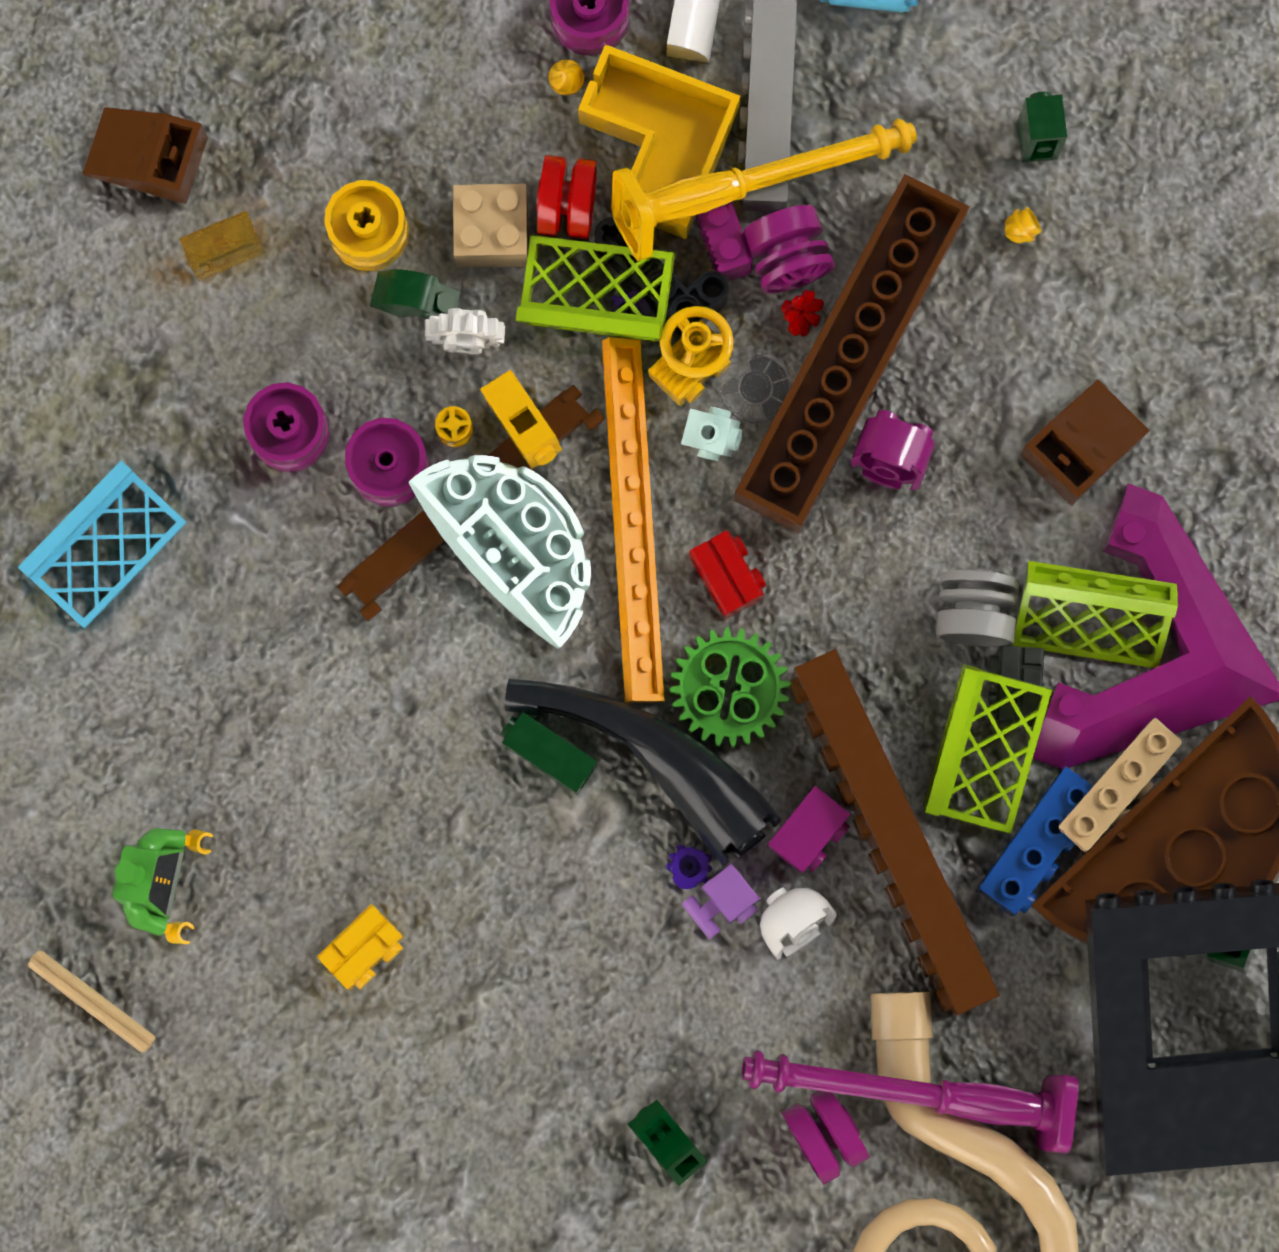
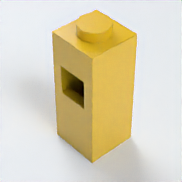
M511 369L480 389L487 404L531 469L538 465L548 464L562 450L556 435Z

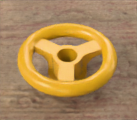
M702 306L687 307L673 314L665 323L661 333L660 349L665 362L678 374L689 378H704L715 374L728 362L733 350V334L728 322L716 311ZM701 317L708 319L718 327L721 334H711L705 324L700 322L690 323L688 318ZM677 326L682 332V344L686 349L681 362L675 357L671 348V337ZM693 336H700L703 338V342L700 345H693L690 343V339ZM722 346L719 356L712 363L703 367H692L698 353L706 351L709 347Z

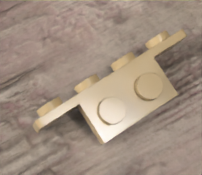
M1152 719L1059 824V830L1081 850L1088 851L1111 824L1115 826L1130 811L1126 807L1135 797L1141 800L1154 786V783L1150 781L1151 778L1179 748L1182 741L1158 719Z

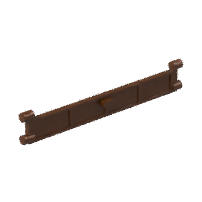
M571 385L567 390L562 391L539 411L556 435L559 443L582 423L592 431L605 420V417L597 408L589 414L576 401L582 394L575 385ZM510 437L487 455L499 457L500 462L517 468L523 466L530 468ZM423 510L345 576L343 581L337 585V588L345 597L351 592L358 596L365 604L359 612L369 622L382 611L375 600L445 540Z

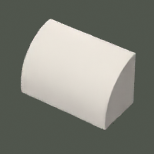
M674 0L667 40L668 57L709 63L720 0Z

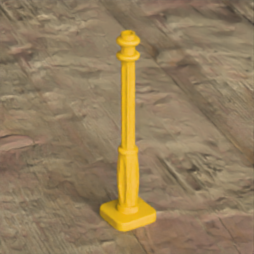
M897 118L892 122L891 128L884 129L883 126L876 124L871 128L870 134L742 171L734 167L727 171L691 177L651 193L643 192L629 168H622L613 172L612 216L634 258L640 261L652 256L654 227L657 226V223L706 213L735 200L744 199L747 192L874 155L879 159L885 160L889 158L891 150L894 149L906 154L911 150L912 144L917 142V133L911 122L906 123L903 119Z

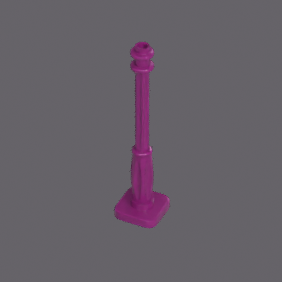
M759 1050L755 1051L751 1057L745 1056L741 1068L742 1080H748V1084L752 1089H757L762 1082L772 1084L773 1089L777 1093L782 1092L786 1086L934 1107L939 1114L946 1113L983 1123L1033 1126L1036 1130V1146L1040 1151L1067 1154L1073 1142L1079 1089L1076 1076L1049 1074L1043 1079L1041 1092L1034 1094L1006 1086L986 1083L941 1080L938 1084L789 1063V1059L785 1054H780L776 1061L764 1059V1054Z

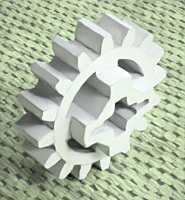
M451 308L448 309V314L441 313L439 317L430 316V319L425 321L426 341H432L434 345L443 344L446 352L469 353L471 355L480 354L484 348L490 349V346L499 347L500 344H504V322H499L497 318H487L486 312L482 310Z

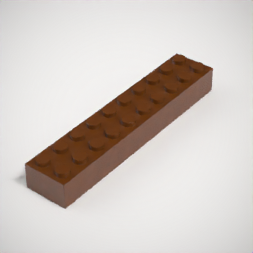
M906 174L903 175L739 483L734 495L735 502L800 534L959 233L970 206Z
M836 649L794 667L789 686L790 692L796 704L803 703L807 710L804 721L812 738L819 737L824 746L822 752H820L821 758L828 772L830 773L835 770L840 780L836 786L837 792L844 806L851 804L856 814L852 820L853 826L860 840L862 841L867 838L872 848L871 853L868 854L869 860L876 874L878 875L883 872L888 882V886L884 888L885 894L892 908L899 907L905 920L900 923L908 942L912 943L915 941L921 952V955L916 957L924 976L926 978L932 976L937 986V990L933 991V995L941 1012L948 1011L950 1016L960 1015L1000 996Z

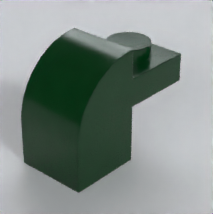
M404 269L383 270L377 273L370 306L399 318L416 315L423 319H430V316L439 317L441 313L448 314V309L457 308L461 291L439 283V278L425 273Z
M657 1099L649 1106L642 1108L636 1117L627 1124L678 1186L708 1162Z

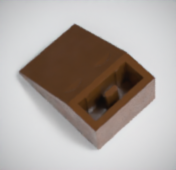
M104 107L83 175L187 204L208 136L201 123L163 113Z
M1096 380L1031 439L1023 448L1020 456L1072 507L1150 430L1099 380Z

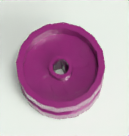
M549 0L554 33L562 45L574 53L588 56L601 54L605 44L616 47L627 33L630 20L629 0Z
M289 382L271 384L258 391L247 405L243 418L245 436L259 459L269 467L283 472L302 471L315 464L326 451L330 438L329 421L317 398L303 386ZM289 424L291 429L283 432V427Z
M377 418L364 423L352 434L345 450V466L354 487L366 500L378 506L396 507L412 501L416 496L408 482L420 472L430 467V461L419 434L409 424L396 418ZM389 458H393V462L390 465H381V463H388Z
M816 1091L810 1095V1103L818 1117L814 1121L806 1108L799 1103H795L785 1109L781 1114L821 1183L825 1185L840 1176L841 1168L832 1153L833 1151L837 1150L845 1163L853 1168L869 1159L870 1156L859 1137L861 1134L843 1104L840 1105L833 1093Z

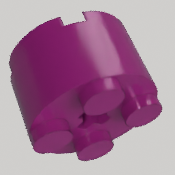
M879 410L876 417H870L865 421L850 464L854 469L858 464L863 468L861 475L879 485L900 490L902 484H912L910 490H916L922 483L935 447V443L931 438L933 430L920 423L911 425L898 420V416L890 411Z

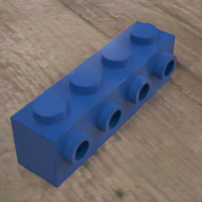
M1064 767L975 891L1011 917L1015 916L1019 911L1025 914L1037 898L1033 890L1038 883L1043 881L1047 884L1058 869L1059 865L1054 862L1062 850L1068 854L1074 847L1075 843L1062 833L1058 826L1089 792L1093 785L1068 767Z

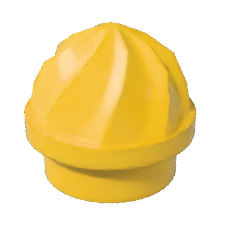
M572 60L558 61L549 71V84L560 95H573L584 84L583 69Z
M1029 207L1021 211L1018 208L1013 210V213L1005 220L1004 231L1006 237L1018 244L1024 242L1031 243L1035 240L1034 236L1042 232L1035 214Z

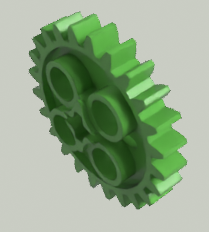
M725 627L723 637L718 638L714 630H710L709 642L706 643L701 637L697 636L696 643L698 649L694 650L689 646L684 647V651L689 657L688 660L676 659V664L682 669V672L671 673V679L680 682V685L671 687L670 694L679 695L680 699L672 703L673 709L684 708V712L678 720L680 723L688 720L692 721L688 730L690 734L701 729L703 731L701 742L704 743L712 735L715 736L717 748L720 747L723 738L729 740L731 749L735 748L737 738H742L745 745L750 746V734L754 733L762 740L764 739L763 726L772 730L776 728L774 721L771 719L772 715L783 718L784 711L777 704L789 702V697L780 693L781 690L788 689L790 686V682L780 680V677L787 673L788 668H776L775 664L780 660L781 654L769 656L767 653L771 647V642H767L761 647L758 646L759 634L755 633L750 640H746L744 629L741 628L737 637H731L729 627ZM738 656L740 661L735 679V687L739 688L740 691L732 693L728 717L726 720H722L720 714L725 689L719 686L727 684L732 658ZM712 657L721 658L726 664V669L719 675L710 674L705 668L706 661ZM748 665H755L761 669L762 678L755 683L747 682L742 677V669ZM704 693H711L717 697L719 704L712 711H704L697 704L698 698ZM740 701H748L754 706L755 713L751 718L741 719L735 714L734 706Z

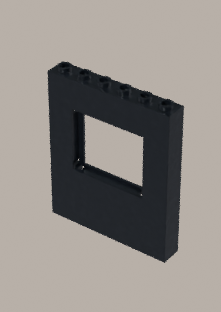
M1259 879L1251 881L1249 886L1235 887L1232 883H1216L1211 886L1212 889L1196 890L1192 886H1180L1174 888L1173 892L1158 893L1155 890L1144 889L1134 892V896L1119 897L1116 893H1101L1096 895L1095 899L1085 900L1099 1157L1106 1176L1279 1161V952H1277V947L1279 948V883H1274L1272 880ZM1267 949L1271 1047L1153 1057L1148 973L1149 958ZM1270 1053H1277V1057H1273ZM1155 1063V1067H1149L1148 1064Z

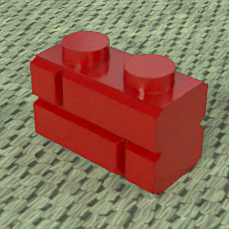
M728 530L689 551L690 560L724 620L761 601L764 597L761 589L766 587V583L756 567L750 570L743 558L748 555V551L738 535L732 538Z

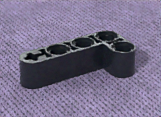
M612 217L605 218L598 223L594 232L595 243L628 247ZM608 234L610 237H614L617 234L618 245L613 240L605 242V235ZM599 252V254H600L602 257H603L605 254H607V253ZM616 254L607 261L619 275L629 269L626 265L628 260L624 255ZM650 259L641 271L649 282L652 283L663 275L664 264L659 259ZM714 270L707 271L686 288L672 273L671 291L669 293L665 322L679 310L692 306L707 307L718 313L726 305L729 296V283L725 275ZM636 271L625 279L638 292L647 287ZM708 285H717L721 288L722 293L716 298H710L703 293V289ZM650 292L643 298L649 302L651 308L657 313L659 301ZM695 317L694 320L690 321V323L699 322L700 320H703V322L706 324L709 320L701 317ZM677 326L674 329V332H676L679 335H682L681 330Z

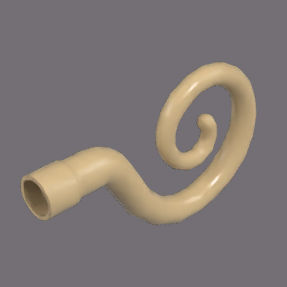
M931 992L870 994L872 1040H876L877 1075L931 1083L929 1038H933ZM882 1100L892 1118L905 1132L933 1149L990 1177L1023 1207L1038 1233L1040 1252H1079L1076 1218L1055 1179L1016 1142L981 1122L946 1113L939 1114L934 1107ZM935 1198L907 1199L882 1210L863 1229L853 1252H886L890 1244L901 1232L916 1226H936L952 1232L967 1245L970 1252H997L995 1244L980 1222L962 1208Z

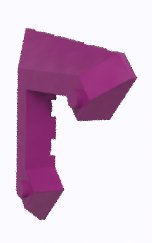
M1128 483L1102 552L1136 564L1142 577L1145 579L1177 584L1178 608L1175 618H1172L1170 631L1181 657L1096 695L1088 694L1058 682L1052 688L1033 759L1061 770L1064 767L1070 768L1125 750L1154 718L1158 719L1172 733L1177 734L1229 717L1250 696L1260 706L1279 701V681L1164 497Z

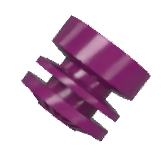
M798 205L775 211L754 221L744 229L743 235L751 257L763 259L755 268L756 274L762 277L760 285L763 292L775 294L802 288L826 276L834 269L835 262L833 257L827 254L829 250L828 243L823 240H814L821 235L823 229L816 209L812 205Z

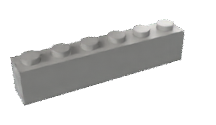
M753 0V3H746L745 25H752L751 38L744 37L743 59L750 60V72H742L741 94H748V107H741L740 129H747L746 142L739 141L738 163L745 164V170L787 158L790 154L797 0ZM788 181L747 192L746 197L743 199V210L775 212L785 209L787 207Z

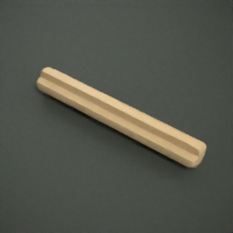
M38 950L28 962L30 969L138 1051L146 1052L155 1040V1036L48 954Z

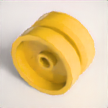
M358 180L344 185L332 195L325 210L324 224L334 252L345 264L357 270L376 271L389 267L401 257L408 243L409 227L400 199L389 187L377 181Z

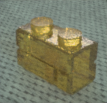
M247 210L179 238L198 281L247 261V258L253 259L265 254Z

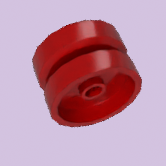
M545 155L537 190V234L556 237L561 231L563 217L567 215V233L570 239L589 240L595 204L597 160L578 158L573 165L571 180H567L568 165L565 157Z

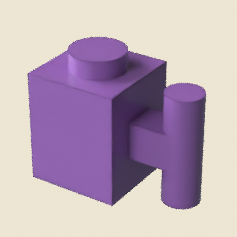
M731 863L702 886V890L710 901L701 906L692 895L681 904L710 940L721 931L713 921V917L721 913L729 924L735 919L742 924L758 911L754 904L760 898Z

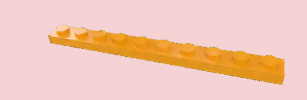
M608 337L602 340L625 703H660L665 700L641 340Z

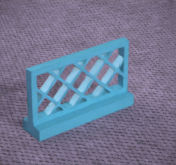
M121 460L18 568L85 629L187 522ZM134 483L145 493V508L123 509V493ZM149 498L160 508H149ZM118 499L119 509H109ZM165 512L176 522L165 534H150V513ZM119 513V535H98L97 520L103 514ZM123 513H145L146 534L124 535ZM93 525V535L83 536ZM161 538L150 548V539ZM119 539L120 561H98V540ZM124 539H146V554L140 560L125 561ZM78 540H93V561L72 562L71 547ZM67 552V562H57ZM120 565V581L114 587H99L98 566ZM125 565H135L125 575ZM72 566H94V587L73 588ZM52 567H67L68 588L52 589L41 578ZM108 591H110V592L99 602V592H108ZM73 592H94L95 607L85 618L73 608ZM57 593H68V603Z

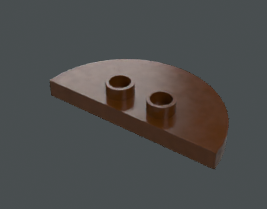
M1253 697L1247 698L1031 906L1059 930L1087 944L1085 900L1095 899V896L1101 893H1116L1119 897L1134 896V892L1144 889L1155 890L1158 893L1173 892L1174 888L1180 886H1192L1196 890L1212 889L1211 886L1216 883H1232L1235 887L1249 886L1251 881L1259 879L1272 880L1276 883L1279 877V733L1266 712Z

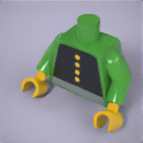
M153 828L145 833L137 841V844L124 846L120 863L115 868L114 875L116 881L113 899L123 905L128 923L132 927L158 936L165 934L167 941L171 944L190 943V941L181 938L180 932L181 929L194 930L193 924L190 922H171L169 924L167 919L169 920L184 855L183 847L186 846L189 850L204 855L209 854L211 850L200 847V841L205 836L213 837L211 833L193 829L185 835V831Z

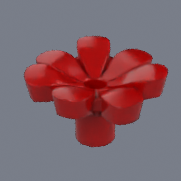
M804 290L801 296L796 295L792 301L786 300L782 304L781 310L784 313V319L789 322L788 331L794 336L799 334L801 337H805L809 334V324L815 327L819 325L820 316L815 314V312L823 308L824 302L822 299L814 298V291Z

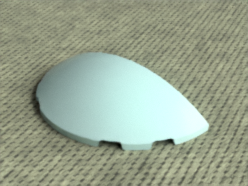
M472 455L468 459L454 461L447 459L430 466L411 479L408 483L427 516L469 571L521 622L557 649L560 648L570 637L583 614L581 607L585 591L590 587L591 579L590 559L585 557L581 541L584 535L583 529L563 496L548 481L524 466L517 468L500 462L499 457L487 455Z

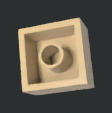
M526 184L453 185V248L457 268L526 267L529 250L528 192Z

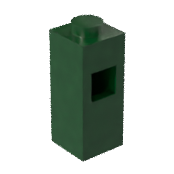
M524 712L521 713L518 719L512 716L501 732V735L505 737L502 745L577 796L598 766V762Z

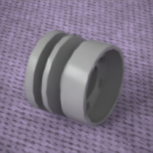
M986 569L954 570L941 574L940 585L949 589L940 591L939 599L945 603L955 605V608L938 612L935 636L937 639L954 644L979 647L1010 646L1014 643L1016 619L999 611L1000 609H1007L1017 605V598L1009 595L1018 591L1019 580L1017 578Z

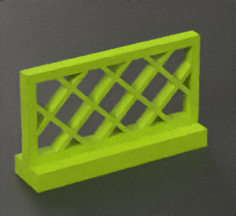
M531 235L521 306H517L515 321L528 326L660 342L662 329L666 321L675 254L673 252L653 250L651 257L635 263L631 258L633 254L629 247ZM539 245L552 246L560 256L557 261L545 270L537 261ZM560 248H569L571 250L564 254ZM580 250L589 251L596 262L579 274L568 259ZM595 252H602L607 254H605L602 258H599ZM616 254L624 255L632 266L615 279L604 263ZM650 259L665 260L663 275L650 283L640 270V267ZM565 263L576 278L559 290L548 275ZM601 267L611 283L594 295L584 279ZM537 268L540 274L534 278L535 269ZM636 271L647 287L630 300L619 284ZM545 279L555 294L544 303L531 302L533 287ZM580 283L591 298L579 308L571 307L563 295ZM661 284L659 295L655 288ZM616 287L627 303L615 312L606 311L599 299ZM652 292L659 301L657 317L642 316L634 304ZM560 299L564 306L554 305L553 303ZM595 303L600 310L588 308ZM631 307V309L634 311L636 315L626 314L624 312Z
M1028 561L1012 646L1043 648L1044 651L1156 668L1160 666L1172 618H1175L1178 608L1177 584ZM1030 596L1049 598L1052 603L1037 610L1031 604ZM1072 602L1083 603L1089 609L1074 616L1066 605ZM1109 608L1124 610L1126 615L1111 622L1103 611ZM1059 610L1067 620L1052 628L1044 617ZM1146 614L1163 616L1162 621L1149 628L1140 617ZM1096 616L1104 626L1089 634L1080 623ZM1133 621L1141 632L1125 639L1118 629ZM1034 622H1037L1045 631L1037 637L1022 635L1023 628ZM1074 628L1082 637L1072 643L1063 641L1059 635ZM1111 633L1119 643L1111 648L1100 647L1096 640ZM1148 639L1154 646L1153 655L1137 653L1133 646Z
M963 664L923 802L924 812L936 816H947L1011 834L1052 689ZM984 680L999 683L1006 697L987 707L980 695ZM1006 686L1014 687L1019 690L1010 694ZM1027 691L1040 694L1041 698L1037 710L1023 717L1014 698ZM979 701L983 710L975 714ZM1010 701L1020 719L1000 730L990 712ZM987 714L996 733L977 743L970 732L972 722ZM1035 718L1032 729H1030L1027 721ZM1023 724L1029 734L1028 743L1025 747L1013 753L1003 735ZM969 737L973 746L965 749ZM1000 737L1009 755L990 766L980 748ZM977 751L986 768L966 779L960 768L962 758ZM1024 754L1023 761L1020 766L1016 758ZM1013 760L1019 771L1017 781L1002 788L993 771ZM959 773L963 781L955 785ZM990 773L999 791L979 801L970 784ZM965 786L976 803L964 811L948 808L952 794ZM1014 790L1013 796H1012V799H1011V802H1010V800L1008 799V797H1007L1006 794H1007L1008 792ZM1003 796L1009 807L1005 823L989 819L983 806ZM979 809L983 817L971 813Z

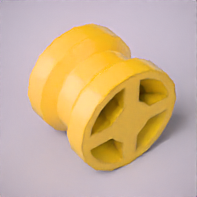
M450 406L438 413L435 419V429L439 440L444 445L450 448H459L470 441L473 435V426L469 414L464 409Z

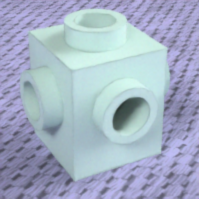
M710 406L709 412L706 413L690 408L681 444L699 449L697 456L719 461L720 455L732 457L733 450H738L742 439V430L739 429L740 421L730 419L731 411Z

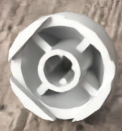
M783 887L767 898L766 902L769 904V907L762 914L760 928L764 941L778 960L781 959L782 952L788 957L821 934L818 931V926L823 921L829 926L837 914L820 893L810 888H795L787 892Z

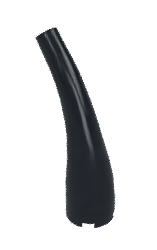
M509 678L505 695V711L520 714L524 712L527 715L539 716L540 712L571 718L595 727L627 745L722 866L730 862L728 854L731 852L738 859L766 837L762 829L769 822L773 827H776L781 822V818L763 795L741 774L710 749L664 720L636 706L592 691L561 684Z

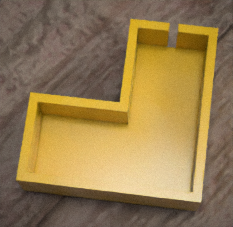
M605 44L593 72V81L590 80L578 108L579 123L640 146L641 148L631 171L643 192L651 193L684 179L714 173L738 115L740 95ZM696 215L657 223L655 228L687 239Z

